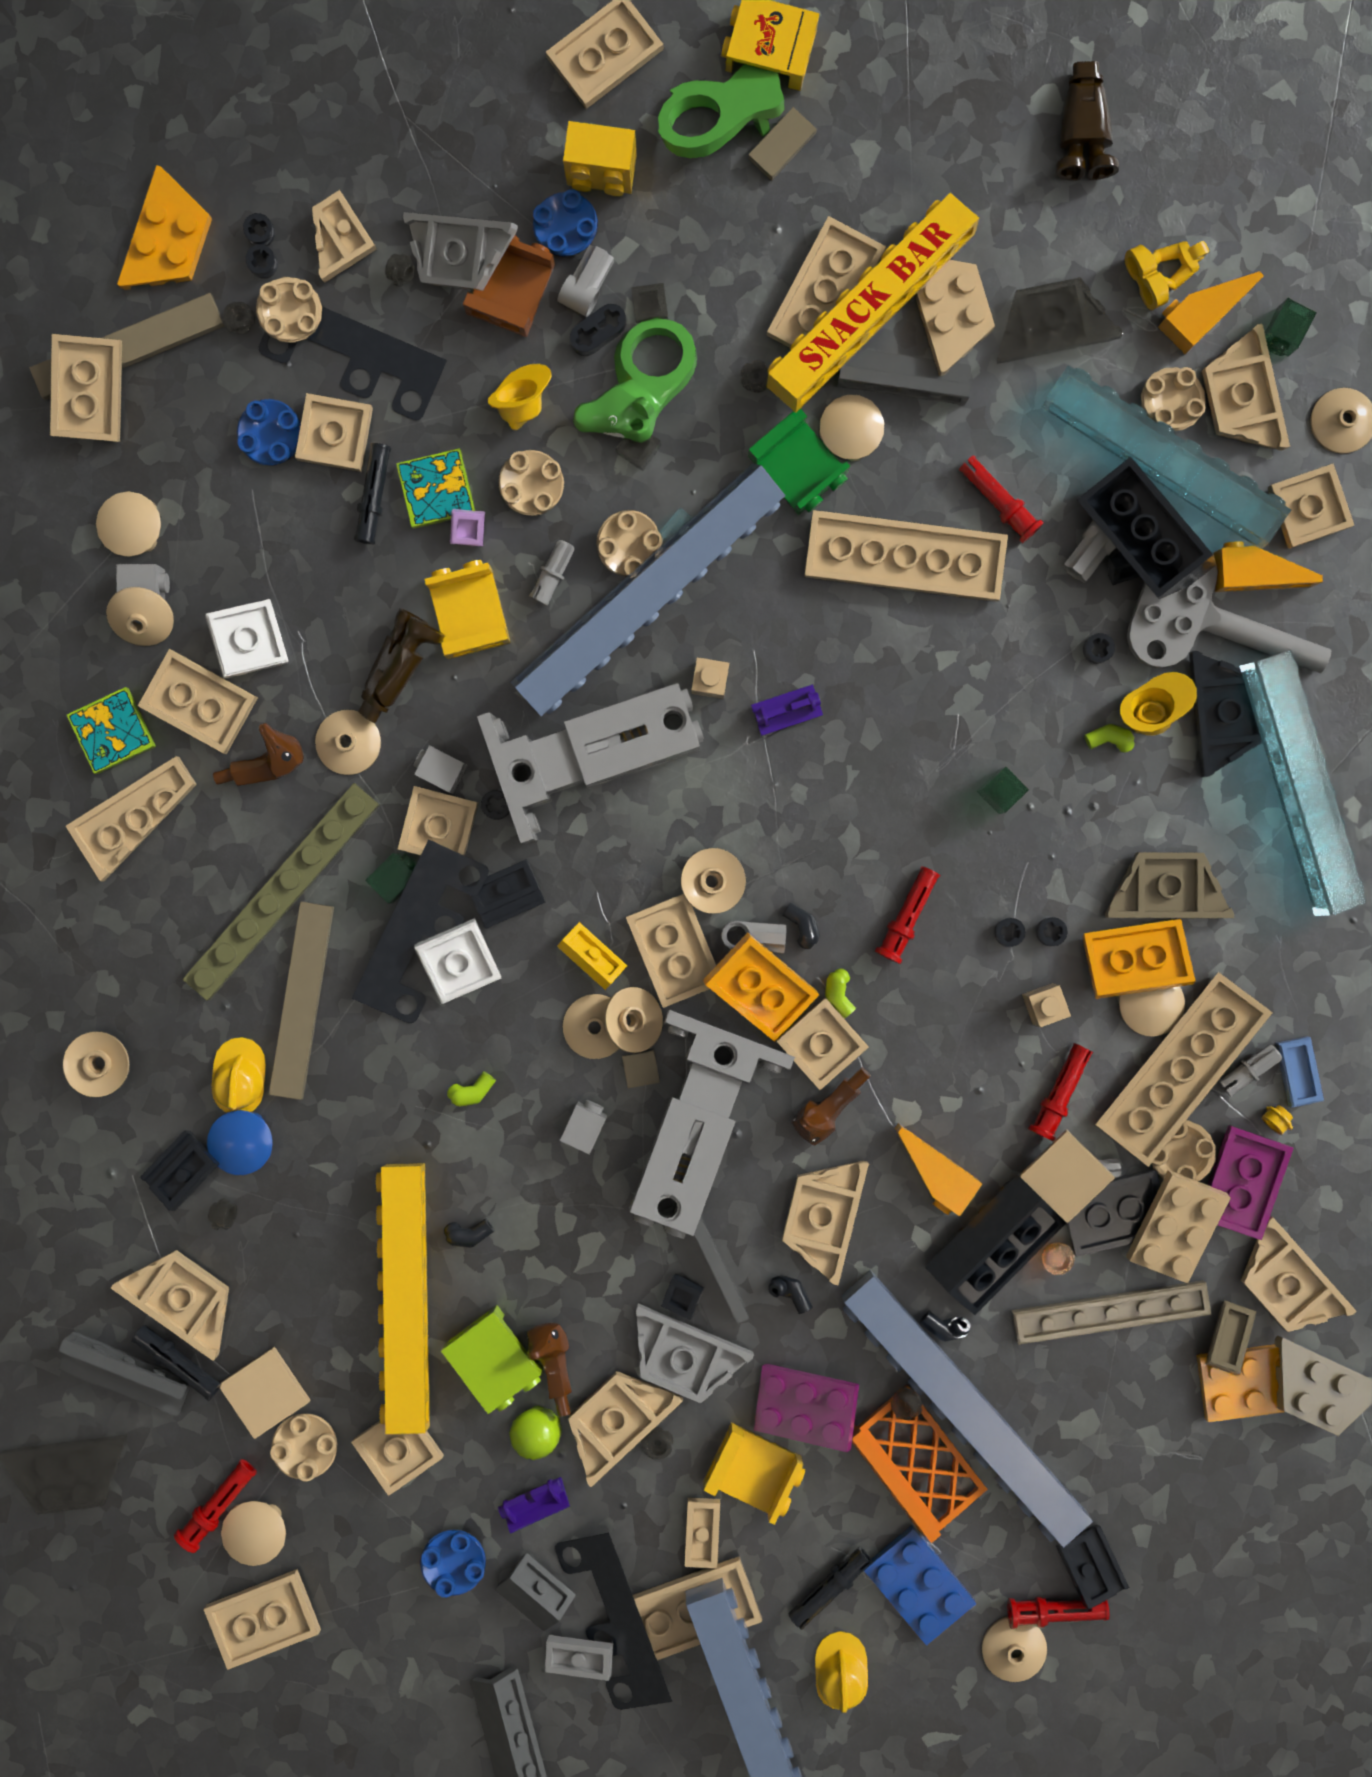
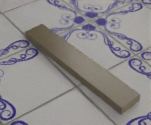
M208 293L102 338L122 341L123 369L225 327L214 297L211 293ZM51 359L29 367L39 393L45 401L51 399Z
M300 902L269 1095L302 1100L304 1097L334 906Z
M1204 1280L1011 1310L1018 1345L1211 1315L1207 1283Z

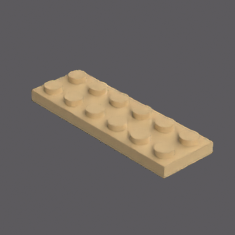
M813 510L804 577L998 602L1001 595L1008 535Z
M1218 972L1095 1125L1149 1167L1273 1012Z

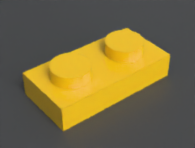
M580 922L557 945L563 953L604 990L627 967L619 957Z

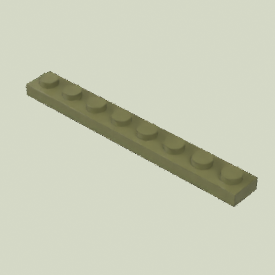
M353 783L182 980L206 1001L210 1000L369 819L380 804L356 783Z

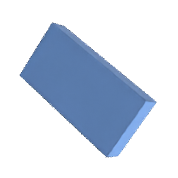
M1305 1036L1275 1043L1276 1049L1282 1056V1060L1279 1063L1288 1106L1297 1107L1324 1101L1311 1037Z

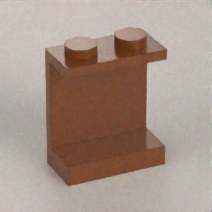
M514 235L484 290H474L473 294L467 292L463 307L467 315L527 337L555 263L553 254L550 253L548 248L538 243H532L531 246L520 242V239Z

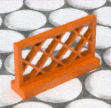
M908 1385L904 1386L858 1426L854 1425L852 1444L919 1532L930 1543H933L941 1536L940 1530L988 1490ZM906 1397L914 1405L912 1419L896 1417L897 1404ZM891 1410L890 1417L884 1416ZM919 1413L923 1416L925 1420H918ZM878 1420L889 1421L888 1440L875 1439L868 1429ZM895 1422L912 1424L910 1442L893 1441ZM918 1425H926L932 1428V1445L916 1443ZM939 1439L942 1441V1443H943L945 1446H939V1445H938ZM880 1444L887 1445L886 1452L883 1450ZM893 1446L909 1447L907 1466L895 1465L891 1460ZM915 1448L931 1450L929 1468L913 1466ZM937 1450L947 1451L952 1454V1470L936 1469ZM958 1465H960L965 1472L958 1471ZM899 1470L907 1471L906 1478L902 1475V1473ZM913 1472L929 1473L927 1492L916 1491L912 1488ZM935 1474L951 1476L949 1494L933 1492ZM957 1476L970 1478L976 1486L966 1496L955 1495ZM919 1496L926 1497V1505ZM932 1498L949 1499L947 1512L937 1520L931 1513ZM955 1500H960L956 1505H954Z

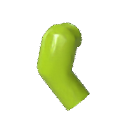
M1107 724L1084 735L1090 749L1110 742L1115 744L1120 752L1125 753L1131 751L1135 745L1133 733L1129 729L1114 724Z
M839 968L831 972L827 977L825 996L845 1019L856 1008L845 996L846 983L850 981L849 973Z
M483 1071L473 1086L451 1085L447 1091V1096L455 1106L461 1107L478 1104L496 1080Z

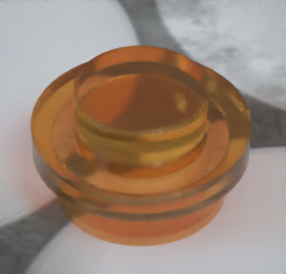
M1052 1242L1044 1248L1041 1261L1044 1268L1051 1274L1063 1275L1073 1267L1075 1256L1067 1244Z

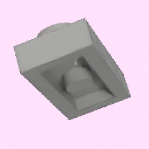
M549 1635L546 1641L545 1672L609 1681L612 1674L613 1643Z

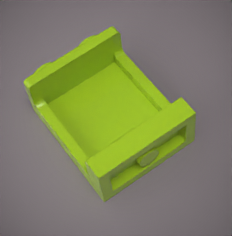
M498 1305L447 1341L441 1350L487 1414L496 1408L499 1412L504 1410L515 1400L513 1395L522 1389L527 1392L541 1381L539 1376L543 1370L539 1362L536 1364L533 1360L528 1359L527 1351L504 1322V1313Z

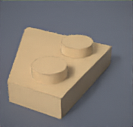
M340 190L312 207L313 221L316 228V249L320 266L319 276L324 283L377 250Z

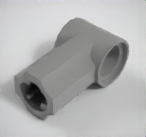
M589 245L573 276L569 275L559 292L557 302L588 317L597 303L600 295L599 289L614 263V257L598 246Z
M1094 520L1081 536L1083 537L1081 542L1062 566L1069 575L1083 583L1090 578L1104 557L1109 556L1116 548Z
M736 920L730 921L722 929V941L729 949H732L735 945L728 941L727 932L731 927L739 926L744 929L745 935L748 932L769 951L775 953H784L785 924Z

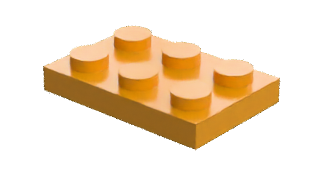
M1181 919L1084 933L1082 936L1095 999L1193 985L1196 981Z
M748 932L703 979L708 988L774 1042L819 996L818 992Z
M1275 1344L1247 1348L1240 1375H1234L1206 1365L1208 1353L1197 1355L1204 1416L1207 1422L1284 1412L1277 1408L1279 1384L1276 1380V1366H1280L1279 1348Z

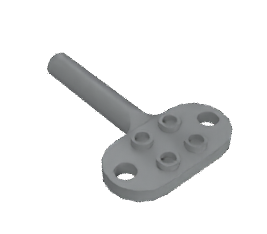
M1217 566L1189 587L1161 599H1158L1144 582L1128 626L1127 641L1130 651L1138 661L1153 668L1161 669L1173 666L1187 657L1198 633L1202 631L1210 632L1318 673H1322L1325 670L1331 657V649L1216 607L1212 602V593L1217 580ZM1150 642H1157L1162 646L1163 655L1160 659H1152L1148 655L1147 646Z

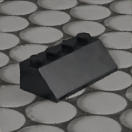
M1131 456L1077 499L1158 599L1189 587L1216 566L1213 553Z
M1016 1175L1011 1181L1003 1185L1001 1191L989 1204L984 1205L979 1210L977 1216L966 1227L961 1228L956 1233L955 1238L943 1250L933 1256L932 1261L925 1268L951 1296L976 1315L1066 1222L1022 1178Z

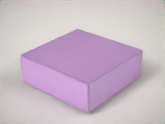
M452 509L450 544L483 546L485 512Z

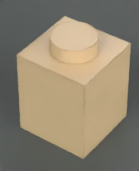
M697 657L691 694L724 699L729 663Z
M1051 983L1022 994L1031 1021L1037 1027H1043L1071 1017L1060 985Z

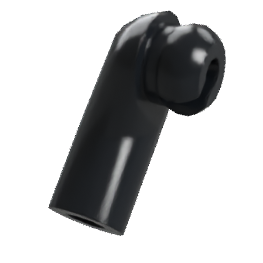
M790 902L782 916L798 925L800 936L797 942L799 946L803 949H811L814 944L818 943L820 937L816 919L812 914Z
M486 1218L471 1229L461 1228L456 1222L449 1223L444 1228L446 1241L450 1245L468 1248L474 1247L495 1231L492 1224Z
M784 1275L772 1278L768 1285V1290L773 1297L783 1296L791 1298L798 1314L805 1313L813 1308L802 1283L798 1279Z
M930 1310L920 1320L921 1325L942 1341L961 1339L971 1329L970 1322L964 1317L941 1320Z

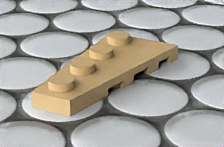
M176 756L65 827L98 879L105 881L197 784L180 757Z

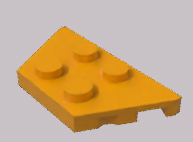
M156 165L117 283L124 290H130L131 286L144 284L157 286L164 285L168 281L176 283L192 281L212 221L211 216L161 166Z

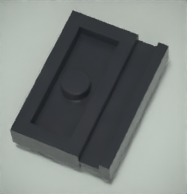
M527 859L487 876L481 891L477 895H471L485 929L546 903ZM478 881L467 885V887L476 885Z
M184 1130L140 1178L150 1186L149 1189L169 1211H176L220 1163L200 1141L193 1137L191 1131Z
M1094 1525L1091 1529L1081 1532L1064 1548L1061 1544L1056 1545L1085 1608L1091 1609L1117 1595L1118 1592L1130 1588L1100 1525Z

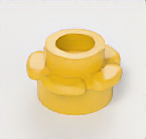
M1277 1105L1275 1108L1272 1106L1266 1107L1267 1112L1262 1116V1120L1274 1132L1283 1135L1287 1129H1293L1290 1122L1293 1117L1285 1108Z

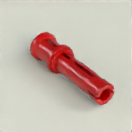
M971 456L967 461L976 471L973 472L966 463L959 468V471L1001 513L999 516L1001 518L1000 521L1003 524L1008 523L1019 534V541L1023 544L1042 527L1044 522L1041 519H1035L1024 507L1025 502L1022 499L1017 498L1015 500L976 459V456Z
M921 866L920 872L896 920H891L888 923L887 928L889 930L881 946L876 947L875 953L901 965L903 961L901 955L908 941L913 940L915 937L913 928L940 874Z
M1073 1043L1070 1054L1058 1075L1048 1098L1041 1100L1040 1105L1042 1108L1034 1124L1029 1125L1028 1130L1053 1142L1056 1140L1055 1133L1062 1118L1068 1115L1069 1109L1066 1107L1084 1072L1087 1062L1093 1054L1092 1051Z
M241 1459L236 1468L219 1486L206 1504L193 1510L192 1518L183 1529H178L174 1533V1539L184 1550L190 1553H196L199 1550V1543L209 1531L212 1532L218 1527V1518L251 1478L257 1474L254 1466L248 1461Z
M1035 1597L1033 1601H1015L1014 1598H1008L1007 1615L1011 1629H1017L1020 1625H1037L1038 1628H1044L1049 1622L1107 1621L1110 1617L1107 1600L1091 1609H1087L1088 1612L1064 1613L1063 1610L1087 1609L1081 1600L1046 1602L1042 1597ZM1048 1610H1053L1054 1613L1048 1614ZM1031 1611L1032 1614L1021 1615L1020 1612Z

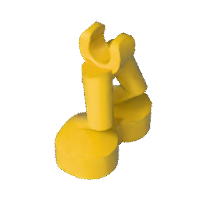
M1187 241L1154 250L1153 254L1141 244L1128 250L1125 254V265L1130 276L1137 281L1141 298L1147 308L1154 310L1167 304L1169 289L1175 291L1194 273L1198 272V262L1209 253V248L1204 241L1190 247ZM1179 259L1182 264L1171 278L1157 272V265L1163 261Z

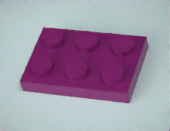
M1228 1125L1208 1182V1186L1226 1192L1231 1197L1217 1224L1218 1226L1262 1240L1291 1158L1293 1147Z
M764 1364L761 1371L754 1431L848 1452L851 1450L859 1384Z

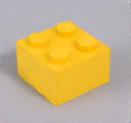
M568 121L563 157L567 185L582 192L598 189L604 190L606 194L612 196H622L624 193L632 194L637 157L635 130Z

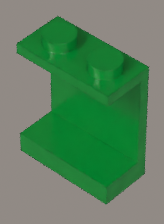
M801 408L796 413L794 411L791 412L748 451L749 459L754 464L762 465L785 494L784 499L798 515L804 510L810 513L823 502L821 496L830 488L833 492L839 489L848 480L846 474L850 468L847 462L841 464L806 423L807 415Z

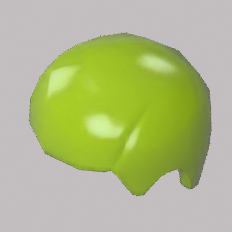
M533 1406L519 1414L516 1420L513 1421L509 1431L513 1449L519 1456L531 1460L548 1456L559 1443L562 1434L560 1419L552 1410L541 1406Z

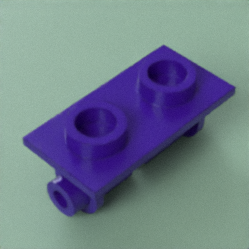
M813 684L751 705L761 736L823 715L820 707L821 701L818 693L815 692Z
M561 1477L555 1480L549 1479L548 1483L509 1501L507 1499L503 1500L502 1505L498 1506V1510L502 1519L506 1518L510 1534L570 1507Z

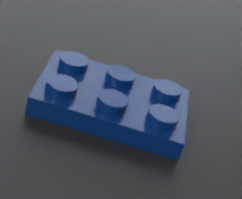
M913 1525L872 1558L873 1564L865 1570V1573L925 1645H928L976 1605L972 1595Z

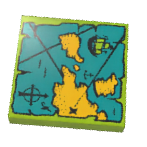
M460 448L396 463L413 529L451 520L452 509L475 511Z
M127 687L67 714L94 774H100L156 747L134 698Z

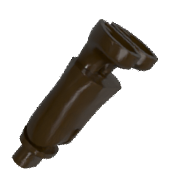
M1097 61L1074 63L1073 76L1069 78V89L1064 105L1060 148L1068 150L1067 156L1061 158L1056 164V175L1065 180L1078 181L1084 177L1086 163L1083 158V147L1085 143H1087V150H1089L1088 180L1094 181L1109 178L1119 172L1118 159L1113 155L1105 154L1104 151L1105 148L1112 146L1113 140L1109 107L1103 84L1104 77L1099 74V62Z
M399 608L395 616L394 628L391 634L386 636L364 685L365 690H363L361 695L364 701L358 712L367 720L376 723L382 711L387 713L388 707L395 703L416 668L424 657L416 652L417 648L423 643L440 644L445 635L429 626L422 618Z

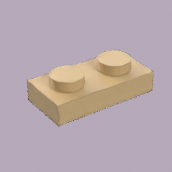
M688 1498L685 1567L717 1568L720 1499Z

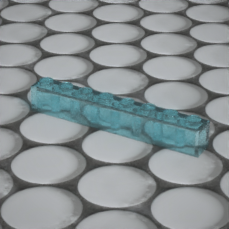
M1069 365L1046 397L1042 408L1125 461L1131 456L1148 477L1254 546L1263 549L1271 541L1291 512V509L1285 506L1286 502L1281 497L1263 492L1257 488L1258 484L1250 477L1245 475L1240 477L1229 470L1230 466L1224 460L1217 457L1212 459L1202 452L1201 446L1190 439L1183 440L1174 434L1175 431L1171 426L1162 421L1155 422L1146 416L1147 412L1139 405L1134 403L1129 405L1124 402L1111 387L1106 385L1101 387L1092 381V377L1081 368L1073 369Z
M1291 650L1241 665V673L1314 915H1335L1366 903L1363 893L1364 886L1357 873L1354 853L1349 846L1345 832V822L1340 816L1335 799L1336 792L1328 776L1326 759L1320 749L1317 729L1311 719L1307 705V695L1302 689L1298 675V665L1293 659Z

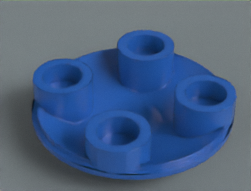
M570 189L553 194L536 206L533 211V231L539 244L548 248L551 254L557 256L576 255L584 251L596 236L598 219L595 209L576 190Z
M274 399L252 401L247 405L238 422V446L251 460L259 464L269 466L281 464L290 459L296 452L301 427L300 420L294 410L281 401Z
M244 1110L228 1112L219 1117L209 1130L207 1137L208 1152L220 1163L218 1167L229 1174L247 1175L260 1169L271 1156L273 1146L272 1134L263 1117L258 1113Z
M447 1530L435 1535L424 1547L420 1560L421 1572L426 1583L439 1596L446 1598L464 1594L473 1589L483 1578L486 1566L485 1552L480 1542L471 1534L461 1530Z

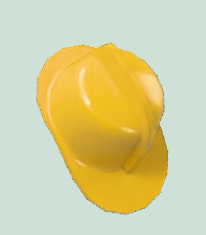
M529 364L516 369L488 398V404L492 408H497L501 418L509 423L512 430H518L527 421L540 414L542 409L541 393L552 377L551 370L542 364Z
M1178 672L1163 673L1124 697L1120 705V715L1123 722L1133 729L1135 733L1147 736L1162 734L1170 728L1174 721L1184 716L1193 707L1197 699V688L1193 680L1185 674Z
M243 1037L233 1038L223 1043L216 1052L211 1089L215 1103L226 1113L236 1110L252 1112L262 1101L266 1061L261 1047L253 1040Z
M842 1631L830 1633L822 1639L816 1650V1688L818 1696L824 1704L832 1709H838L842 1713H846L848 1709L860 1704L866 1696L868 1688L867 1656L861 1641L851 1633Z

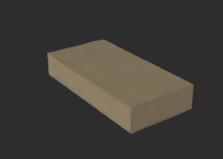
M792 107L749 153L748 159L772 181L814 137L817 129Z
M1225 1300L1222 1301L1206 1365L1234 1375H1240L1257 1311Z

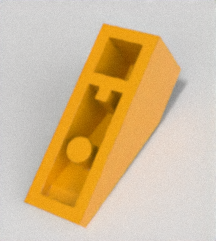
M1258 271L1189 294L1181 303L1175 299L1162 312L1165 319L1158 328L1186 354L1264 275Z
M1242 541L1224 543L1223 548L1213 553L1218 570L1215 592L1313 587L1323 582V575L1256 546L1244 547V542Z
M898 1123L895 1130L928 1192L935 1199L932 1204L947 1215L953 1211L958 1216H961L982 1186V1183Z

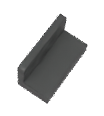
M528 1553L521 1556L509 1576L495 1588L500 1595L543 1631L561 1620L576 1596Z

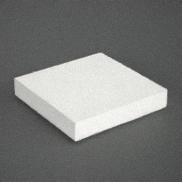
M270 599L205 614L223 679L288 664V657Z
M475 918L414 944V948L441 1004L501 979V974Z

